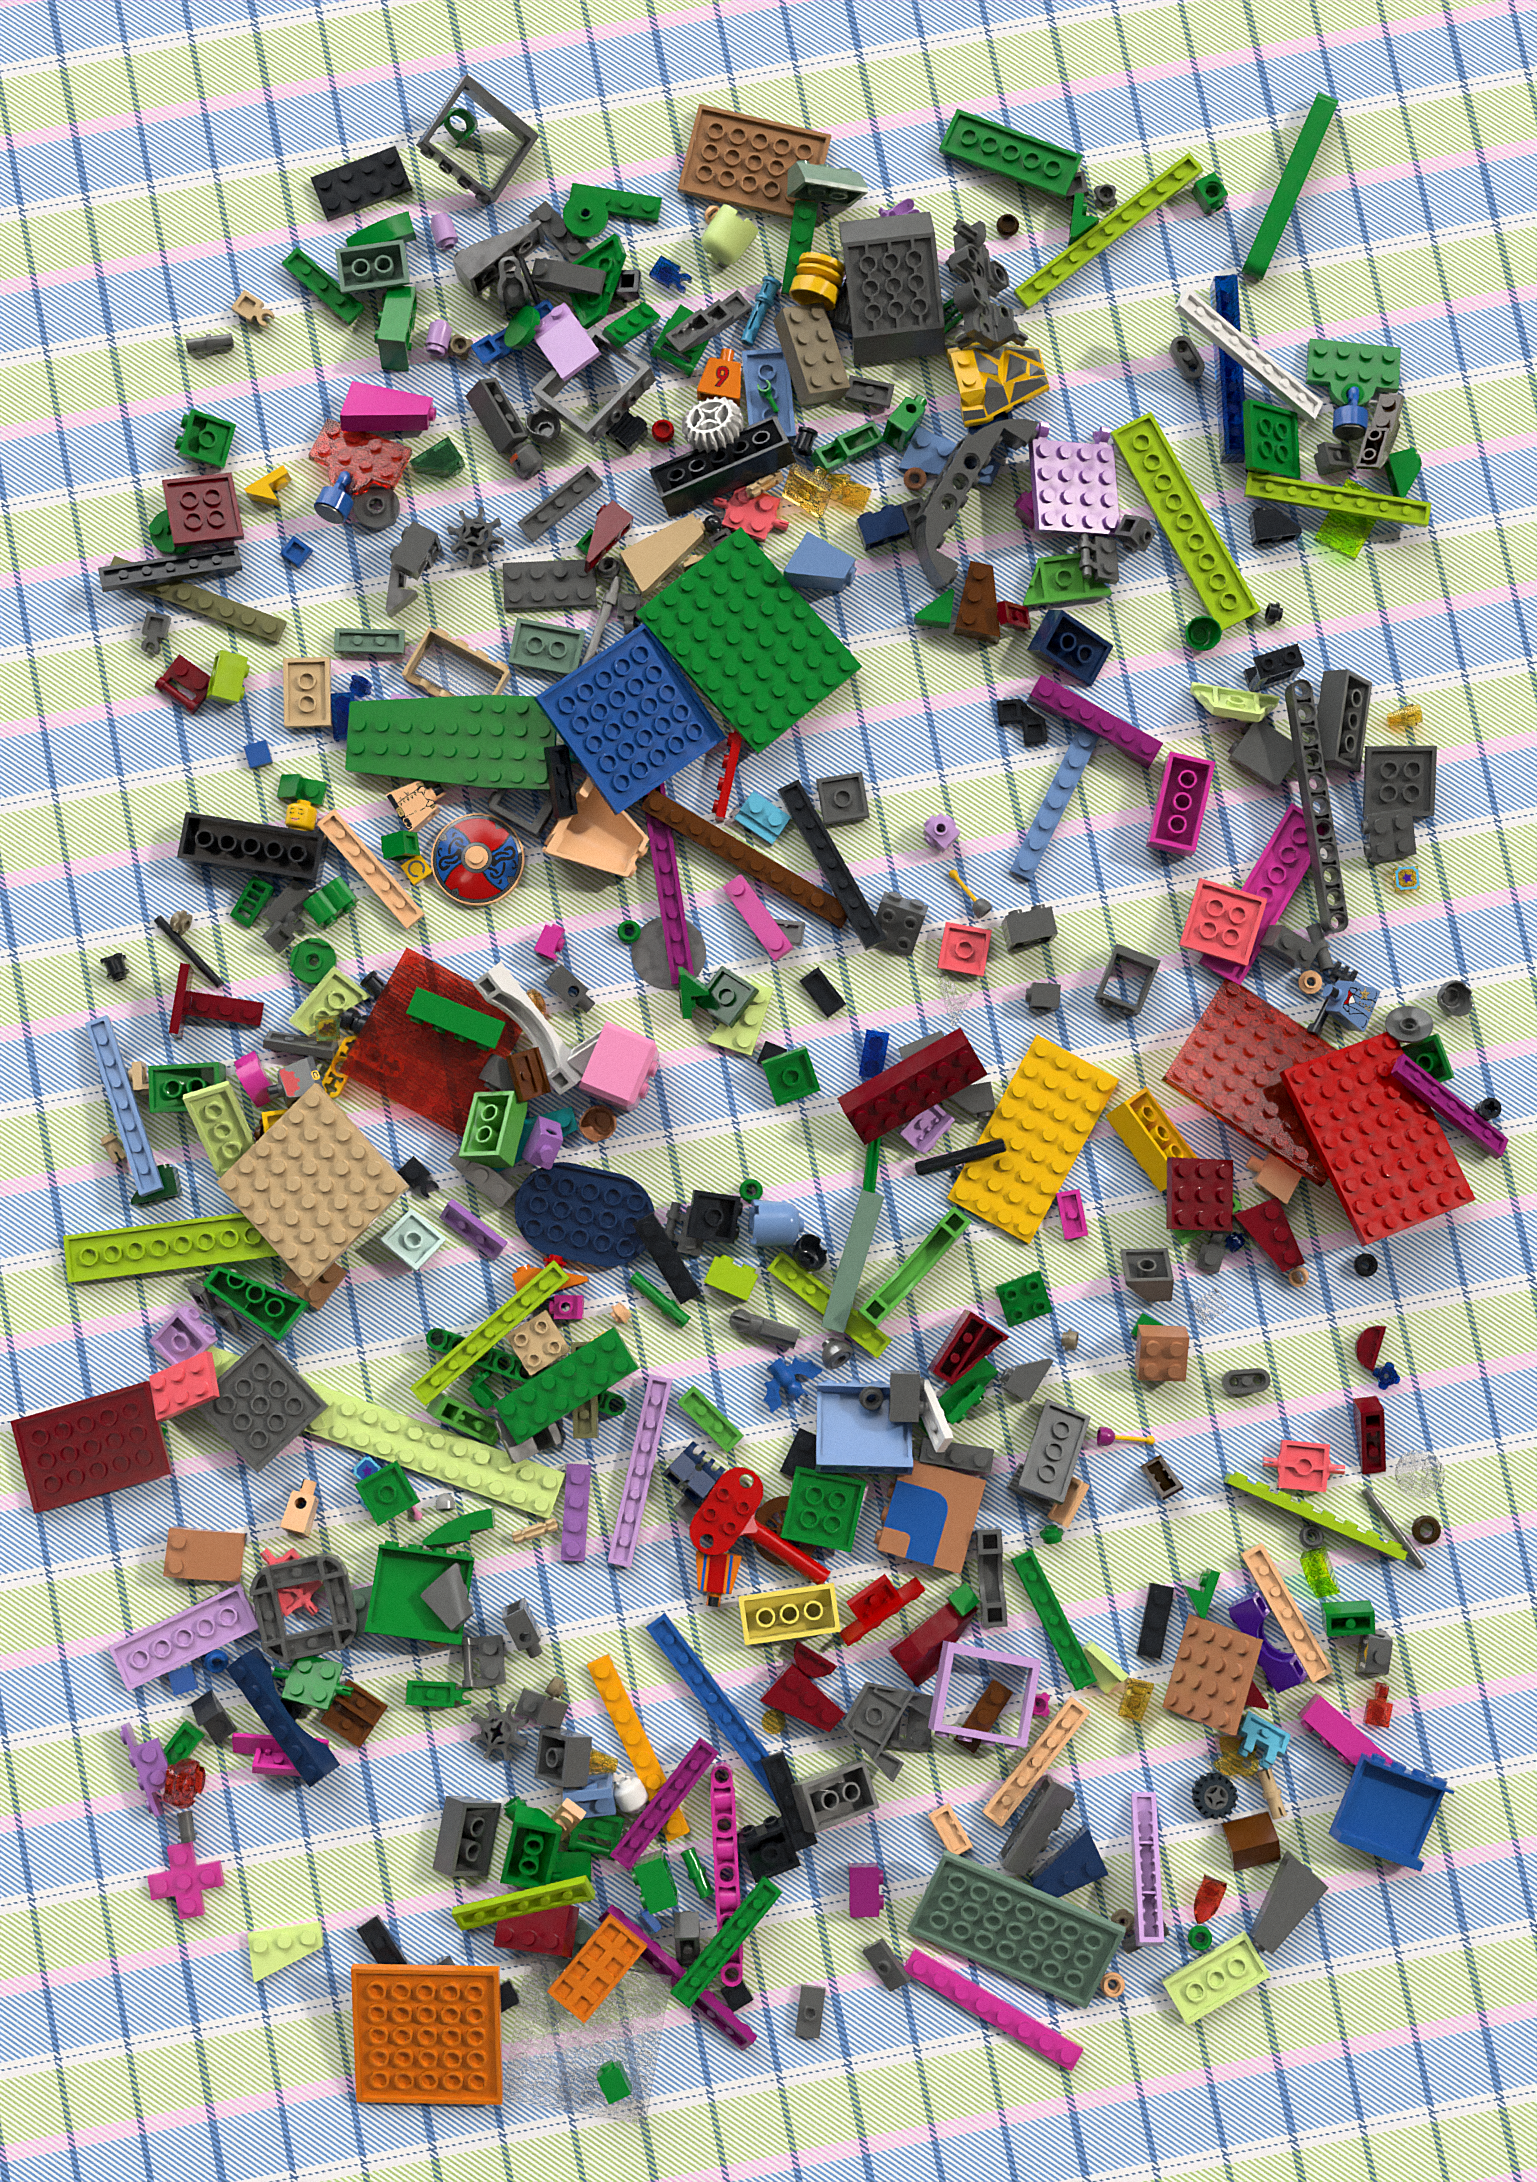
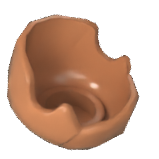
M595 1105L588 1108L579 1120L581 1133L592 1142L608 1139L613 1135L617 1127V1117L610 1108L603 1105Z

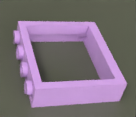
M943 1641L928 1728L935 1730V1735L949 1738V1733L958 1735L959 1740L972 1742L973 1738L981 1739V1744L995 1746L996 1742L1004 1743V1748L1018 1751L1019 1746L1027 1748L1041 1660ZM954 1653L1029 1667L1017 1738L942 1724Z

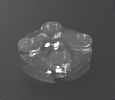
M1412 1450L1401 1456L1396 1465L1395 1478L1398 1487L1406 1494L1416 1498H1427L1442 1487L1445 1479V1470L1442 1463L1433 1453L1425 1450ZM1418 1467H1422V1471L1426 1472V1476L1421 1477L1420 1481L1414 1475V1471H1417Z

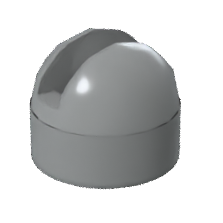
M447 1493L440 1494L436 1500V1510H455L454 1498Z

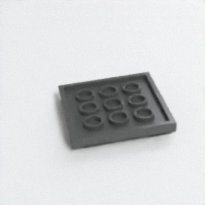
M262 1337L217 1379L220 1397L198 1406L197 1409L248 1464L259 1473L323 1413L329 1405L267 1338Z

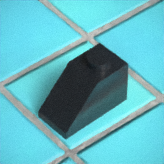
M1260 507L1255 509L1248 518L1252 545L1298 540L1302 533L1301 527L1276 509L1268 510L1267 507Z

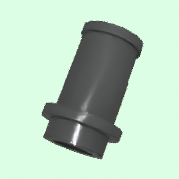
M192 1811L177 1813L180 1831L178 1839L181 1838V1843L195 1841V1835H198L194 1830Z

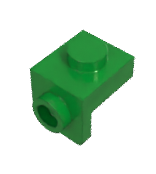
M491 1370L485 1373L482 1371L477 1373L470 1380L473 1384L467 1389L474 1396L475 1403L486 1410L500 1400L485 1384V1381L493 1374Z

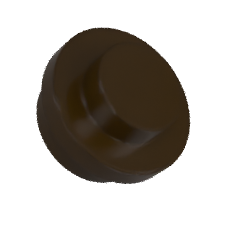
M1004 214L997 220L996 229L1001 236L1012 237L1018 232L1019 221L1012 214Z

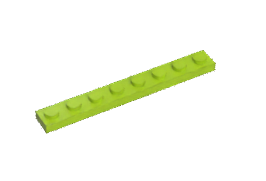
M1248 472L1244 497L1424 528L1429 524L1432 505L1430 502Z
M553 1260L409 1389L424 1406H427L565 1284L570 1277Z
M1235 1471L1234 1475L1227 1473L1223 1482L1387 1555L1405 1561L1408 1552L1401 1549L1402 1544L1390 1539L1388 1543L1379 1540L1381 1535L1367 1530L1366 1533L1357 1530L1358 1525L1345 1520L1344 1523L1336 1521V1515L1325 1510L1321 1514L1313 1511V1505L1302 1500L1300 1504L1291 1501V1495L1282 1491H1278V1494L1270 1492V1486L1259 1481L1256 1484H1252L1247 1481L1248 1476Z

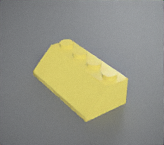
M834 1583L738 1596L745 1645L841 1632Z

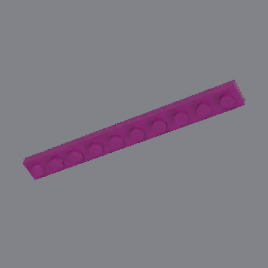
M664 782L654 788V790L666 796ZM647 793L646 795H644V796L642 797L643 803L645 802V800H646V798L648 797L649 793ZM645 813L671 986L679 985L678 967L685 968L693 976L694 970L672 829Z

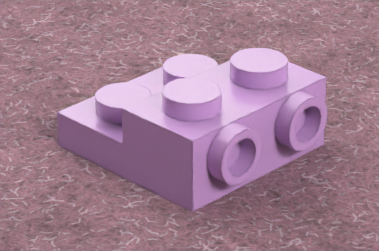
M184 1306L178 1309L149 1341L172 1366L207 1351L218 1341V1338L215 1336V1329L211 1325H204L199 1319L198 1311L192 1307Z

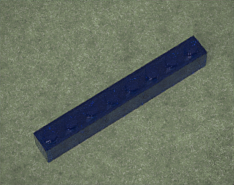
M1214 276L1210 285L1211 308L1241 333L1238 276ZM1213 342L1220 464L1243 463L1245 461L1243 366Z

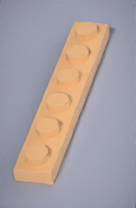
M335 809L316 823L407 930L425 916L422 910Z
M1259 1543L1241 1553L1240 1555L1293 1651L1306 1670L1309 1680L1314 1683L1334 1672L1263 1543Z
M1070 1696L982 1809V1812L1002 1828L1090 1714V1711Z

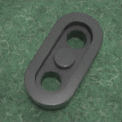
M1186 336L1174 338L1169 352L1181 374L1187 380L1199 379L1204 372L1205 364L1192 340ZM1181 347L1185 352L1180 353L1177 351V348ZM1194 367L1196 371L1190 372L1188 368Z
M1261 1368L1229 1370L1222 1377V1386L1225 1391L1231 1394L1262 1392L1269 1387L1271 1379L1268 1372ZM1256 1375L1261 1378V1382L1258 1385L1253 1382V1378ZM1232 1377L1237 1379L1235 1386H1231L1229 1383Z

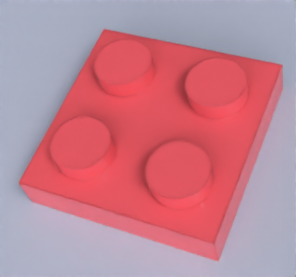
M946 922L937 969L983 977L992 930Z

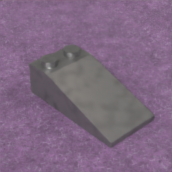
M536 220L472 244L466 249L459 250L454 259H452L457 278L472 296L476 298L500 279L499 262L502 258L513 256L517 259L519 257L525 259L545 243L542 223ZM508 264L504 267V270L508 272L515 266Z

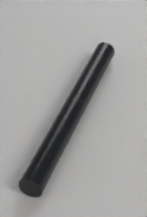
M161 915L154 920L161 930L217 989L224 984V981L177 932L172 930L170 924Z

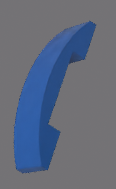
M548 298L533 307L538 310L540 320L554 309ZM506 328L493 336L488 334L470 345L483 366L518 351L506 346L504 342Z

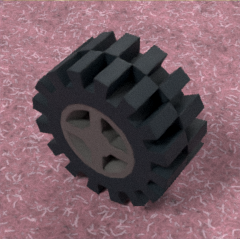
M1210 1772L1206 1776H1200L1201 1779L1199 1781L1196 1780L1194 1783L1195 1787H1192V1800L1195 1803V1807L1207 1818L1211 1817L1215 1820H1218L1219 1817L1222 1819L1226 1818L1225 1815H1230L1232 1808L1237 1806L1235 1803L1238 1800L1236 1787L1227 1777L1215 1772V1774H1212Z

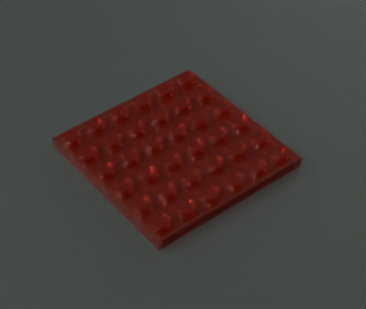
M406 947L339 1072L463 1137L474 1093L491 1091L484 1087L485 1082L479 1079L490 1054L493 1053L506 1059V1056L511 1054L523 1030L509 1015L488 1003L473 985V982ZM419 987L505 1022L506 1025L496 1050L490 1049L489 1052L476 1048L477 1043L468 1040L467 1043H463L454 1039L455 1034L446 1031L444 1035L432 1030L433 1025L424 1022L423 1026L409 1021L411 1016H408L406 1012L416 988Z

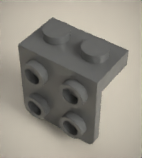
M884 891L876 919L887 940L877 946L906 956L912 955L928 906L917 899L909 900L903 898L897 892L888 893Z
M499 1418L494 1422L506 1452L514 1464L563 1442L561 1429L556 1423H553L524 1443L517 1445L503 1419Z

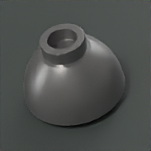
M833 1337L828 1338L822 1343V1361L826 1369L832 1370L841 1367L853 1354V1348L849 1344L835 1340Z

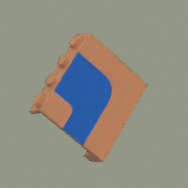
M913 1459L912 1475L897 1474L895 1483H890L887 1492V1497H890L888 1507H883L880 1520L884 1521L882 1530L877 1529L874 1538L877 1550L961 1574L986 1480Z

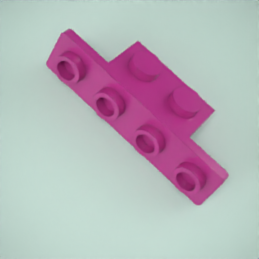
M233 1733L232 1746L234 1753L255 1754L252 1773L301 1776L273 1735ZM315 1738L329 1748L328 1739Z

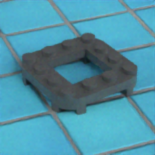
M319 1553L270 1564L262 1568L254 1577L250 1586V1596L253 1598L261 1634V1647L272 1658L286 1663L293 1659L334 1650L340 1651L346 1648L355 1638L359 1626L357 1611L347 1568L338 1555ZM320 1579L321 1581L323 1580L333 1624L287 1634L277 1589Z

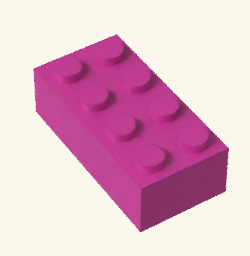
M1171 751L1165 758L1146 847L1188 857L1195 853L1216 762Z

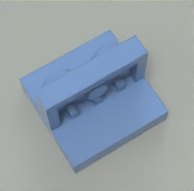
M613 1772L589 1774L587 1786L564 1787L563 1801L568 1798L587 1813L583 1818L615 1815Z

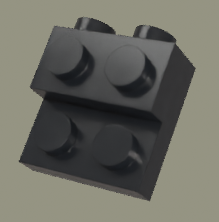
M693 1190L686 1237L734 1244L735 1240L739 1237L740 1231L739 1226H737V1220L743 1210V1203L740 1202L741 1197Z
M769 1816L764 1820L763 1824L756 1827L754 1825H746L737 1834L739 1844L755 1883H758L763 1875L769 1879L801 1866L782 1816L778 1818L776 1816Z

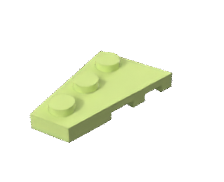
M753 982L750 984L756 987L759 993L732 1029L721 1022L707 1040L708 1043L752 1057L773 993V989Z

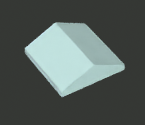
M412 1208L380 1239L383 1245L415 1272L429 1261L446 1241V1238Z

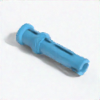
M771 276L763 277V285L760 292L755 295L756 304L740 338V342L746 346L752 347L754 345L768 309L774 306V297L777 290L782 287V283Z

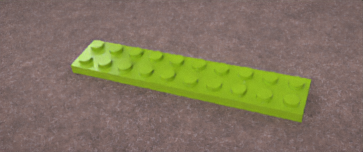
M1149 412L1112 431L1110 436L1208 615L1220 623L1223 632L1260 613V607L1153 413Z
M242 1212L63 1236L68 1283L280 1256Z

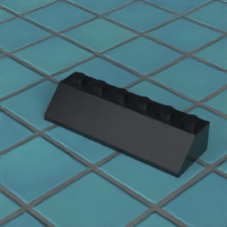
M776 414L743 428V431L739 432V438H734V443H728L726 448L720 447L718 451L712 449L709 453L706 450L699 452L698 449H695L649 469L668 516L671 517L796 463L789 440Z

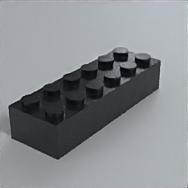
M185 812L177 858L183 863L288 880L295 879L296 881L321 885L329 839L322 833Z

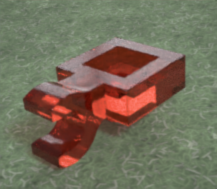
M1376 1682L1375 1699L1367 1698L1364 1723L1389 1728L1393 1704L1386 1702L1389 1692V1686L1386 1683Z

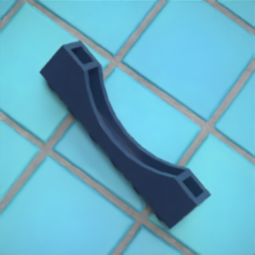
M257 1647L240 1656L226 1668L229 1675L309 1788L340 1766V1763L328 1746L306 1733L287 1712L275 1689L271 1666Z

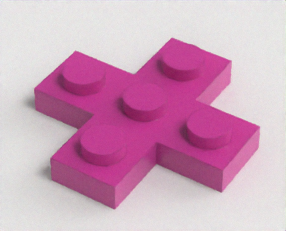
M193 1841L168 1845L167 1852L171 1870L147 1876L151 1900L175 1896L179 1920L204 1915L205 1908L201 1890L225 1884L221 1860L197 1864Z

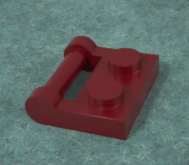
M179 654L164 675L156 681L154 687L160 692L164 691L186 707V711L193 715L206 700L211 677ZM174 679L195 694L196 697L193 700L189 699L169 683Z

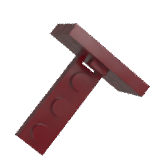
M180 963L169 1027V1034L173 1038L183 1039L186 1015L261 1027L264 1010L263 1002L192 992L191 985L194 970L190 964Z

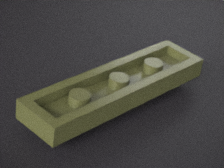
M571 1342V1354L589 1342ZM598 1395L573 1411V1439L599 1438Z

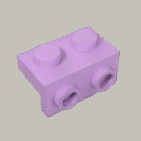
M936 1104L905 1122L897 1133L915 1150L925 1154L934 1148L936 1141L942 1134L949 1131L955 1119Z

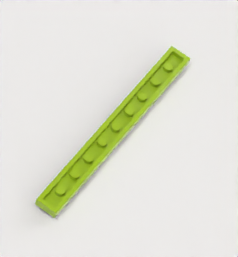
M1190 152L1017 287L1013 294L1027 310L1031 309L1202 174L1204 169Z

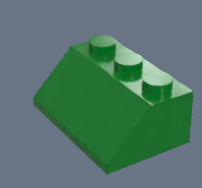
M522 1805L516 1806L500 1883L529 1889L550 1884L563 1828L541 1809Z

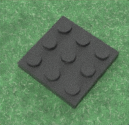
M1365 746L1363 815L1410 807L1412 808L1413 816H1434L1437 746Z

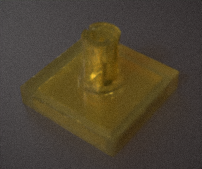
M794 462L789 470L781 496L821 519L827 509L834 485L824 480L827 472L823 468L816 467L813 472H810Z

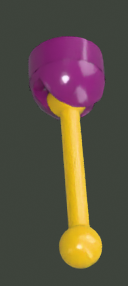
M1100 1426L1097 1431L1098 1446H1109L1114 1440L1146 1442L1148 1445L1155 1443L1153 1436L1145 1438L1115 1435L1111 1428Z

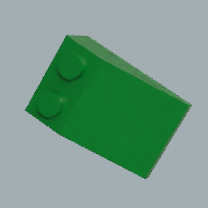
M206 1062L148 1066L150 1113H189L183 1101V1095L225 1082V1064Z

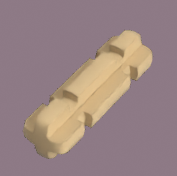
M777 470L757 480L754 484L747 486L745 489L749 498L757 497L776 484L778 485L783 482L782 472Z
M555 1518L546 1520L545 1523L540 1522L525 1527L524 1530L512 1532V1539L515 1544L525 1542L526 1539L531 1540L543 1536L546 1532L557 1531V1521Z

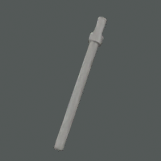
M617 576L612 578L608 592H605L603 596V606L581 666L595 656L611 608L616 604L618 599L616 595L622 581Z

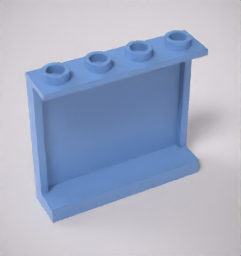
M834 1380L818 1382L816 1472L912 1475V1422L889 1421L890 1384H884L881 1381H872L870 1384L855 1380H850L846 1383H836ZM868 1386L879 1388L883 1394L882 1404L873 1410L864 1408L859 1401L860 1392ZM869 1394L867 1396V1399L872 1400L874 1399L875 1395Z

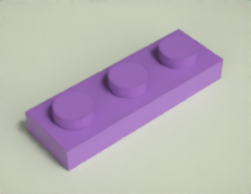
M454 1199L447 1203L439 1217L493 1261L500 1256L508 1243Z

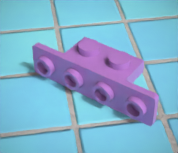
M128 1722L121 1726L120 1737L124 1745L128 1744L131 1752L128 1754L129 1761L133 1768H137L139 1774L137 1777L138 1785L141 1791L145 1790L148 1798L145 1800L147 1809L156 1818L163 1814L156 1791L176 1782L159 1737L138 1745L131 1724Z

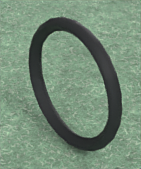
M519 257L518 261L533 300L536 304H540L541 301L535 284L531 281V274L523 257Z

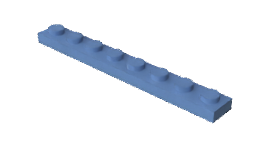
M1079 725L1013 862L1010 872L1031 881L1099 739L1098 735Z
M105 1015L85 1023L138 1193L141 1197L163 1190L164 1186L110 1017Z

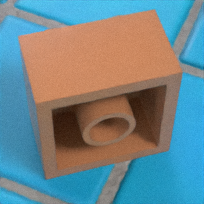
M1138 1325L1134 1367L1138 1380L1186 1382L1189 1335L1186 1326Z

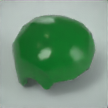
M1198 616L1191 619L1186 625L1184 632L1186 643L1198 651L1213 649L1220 642L1222 635L1220 623L1211 616Z

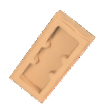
M1072 1476L1064 1503L1062 1505L1054 1503L1047 1517L1069 1528L1090 1485Z
M949 1802L928 1814L948 1851L960 1855L973 1847Z

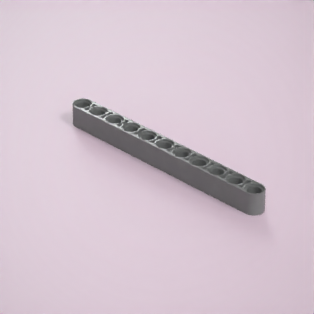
M1299 679L1286 687L1285 700L1320 924L1325 933L1335 934L1344 931L1348 926L1349 920L1313 689L1309 681ZM1295 686L1302 690L1301 697L1295 693ZM1299 709L1305 712V720L1299 717ZM1303 732L1309 736V743L1304 742L1302 739ZM1307 755L1313 760L1312 766L1306 763ZM1310 778L1315 780L1317 784L1316 789L1310 787ZM1314 802L1320 805L1319 813L1313 809ZM1317 825H1321L1323 827V836L1317 833ZM1321 848L1327 851L1326 859L1320 854ZM1325 871H1328L1331 875L1330 882L1324 879ZM1328 894H1331L1335 899L1333 905L1328 903ZM1332 917L1338 921L1337 928L1331 925Z

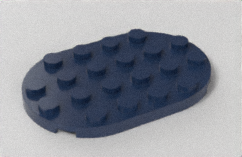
M568 1162L553 1163L550 1170L541 1167L530 1174L519 1188L514 1209L516 1224L522 1236L532 1247L547 1255H558L564 1259L601 1267H616L637 1258L646 1249V1246L634 1228L633 1222L652 1211L655 1213L648 1193L632 1178L619 1173Z

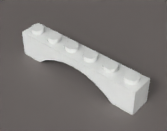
M501 961L473 982V985L488 1003L509 1015L526 1033L534 1047H539L548 1081L559 1095L569 1090L582 1079L583 1074L567 1062L571 1053L569 1048Z

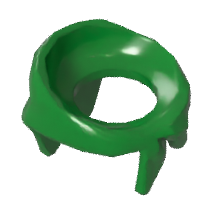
M454 107L449 110L439 125L440 127L444 124L450 135L458 141L455 145V148H458L476 131L478 121L470 111ZM452 116L462 118L466 123V130L459 131L451 125L450 118Z

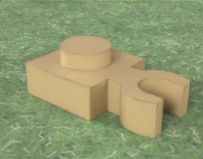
M243 290L231 307L233 312L251 324L254 319H257L259 325L264 329L268 328L267 323L263 321L264 317L269 316L275 319L273 312L269 309H262L265 306L264 303L246 290Z

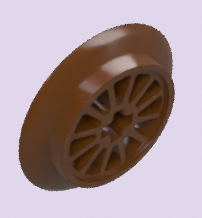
M779 1496L770 1499L755 1514V1519L770 1530H776V1534L779 1536L782 1530L781 1525H783L784 1521L780 1511L786 1510L789 1496ZM778 1512L781 1523L772 1517L774 1513ZM768 1519H771L777 1527L767 1526ZM783 1538L785 1540H788V1542L792 1544L790 1539ZM797 1541L800 1544L798 1549L809 1557L818 1546ZM753 1542L755 1548L764 1559L776 1565L788 1566Z

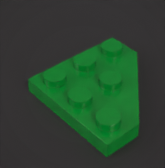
M615 233L572 263L606 272L601 295L569 293L580 323L586 330L605 318L627 256L620 237Z

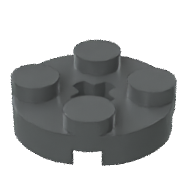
M374 482L366 484L355 495L353 500V510L362 526L372 530H382L393 526L400 513V502L396 493L384 483ZM375 501H379V504L383 505L379 511L370 509L375 504Z

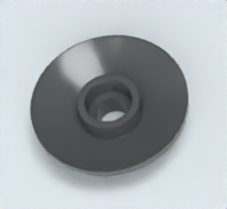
M1402 1006L1392 1010L1387 1015L1385 1028L1388 1034L1395 1040L1404 1043H1417L1430 1036L1433 1030V1020L1421 1008Z

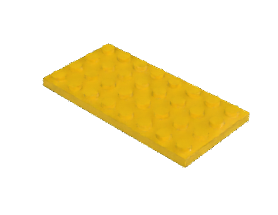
M1037 1034L976 1145L1003 1139L1006 1144V1151L966 1162L946 1199L1030 1244L1119 1079Z

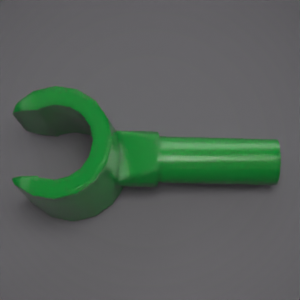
M765 380L767 386L765 390L761 389L759 384H757L760 397L766 398L774 413L779 412L780 410L771 395L770 382Z

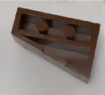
M970 561L953 634L998 644L1000 640V627L997 619L998 608L993 566Z

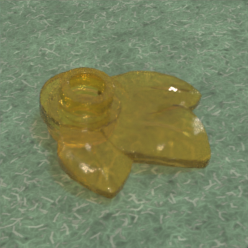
M1221 1736L1219 1744L1223 1756L1215 1760L1213 1765L1219 1772L1227 1776L1238 1773L1244 1777L1253 1776L1259 1768V1761L1255 1756L1257 1745L1255 1744L1252 1753L1248 1752L1247 1757L1244 1758L1237 1754L1244 1737L1237 1740L1231 1736ZM1249 1760L1252 1765L1246 1769L1242 1766V1762Z

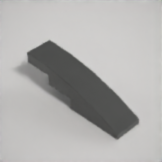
M737 290L723 301L718 299L704 311L700 308L667 333L665 337L679 353H683L714 337L752 311V306Z

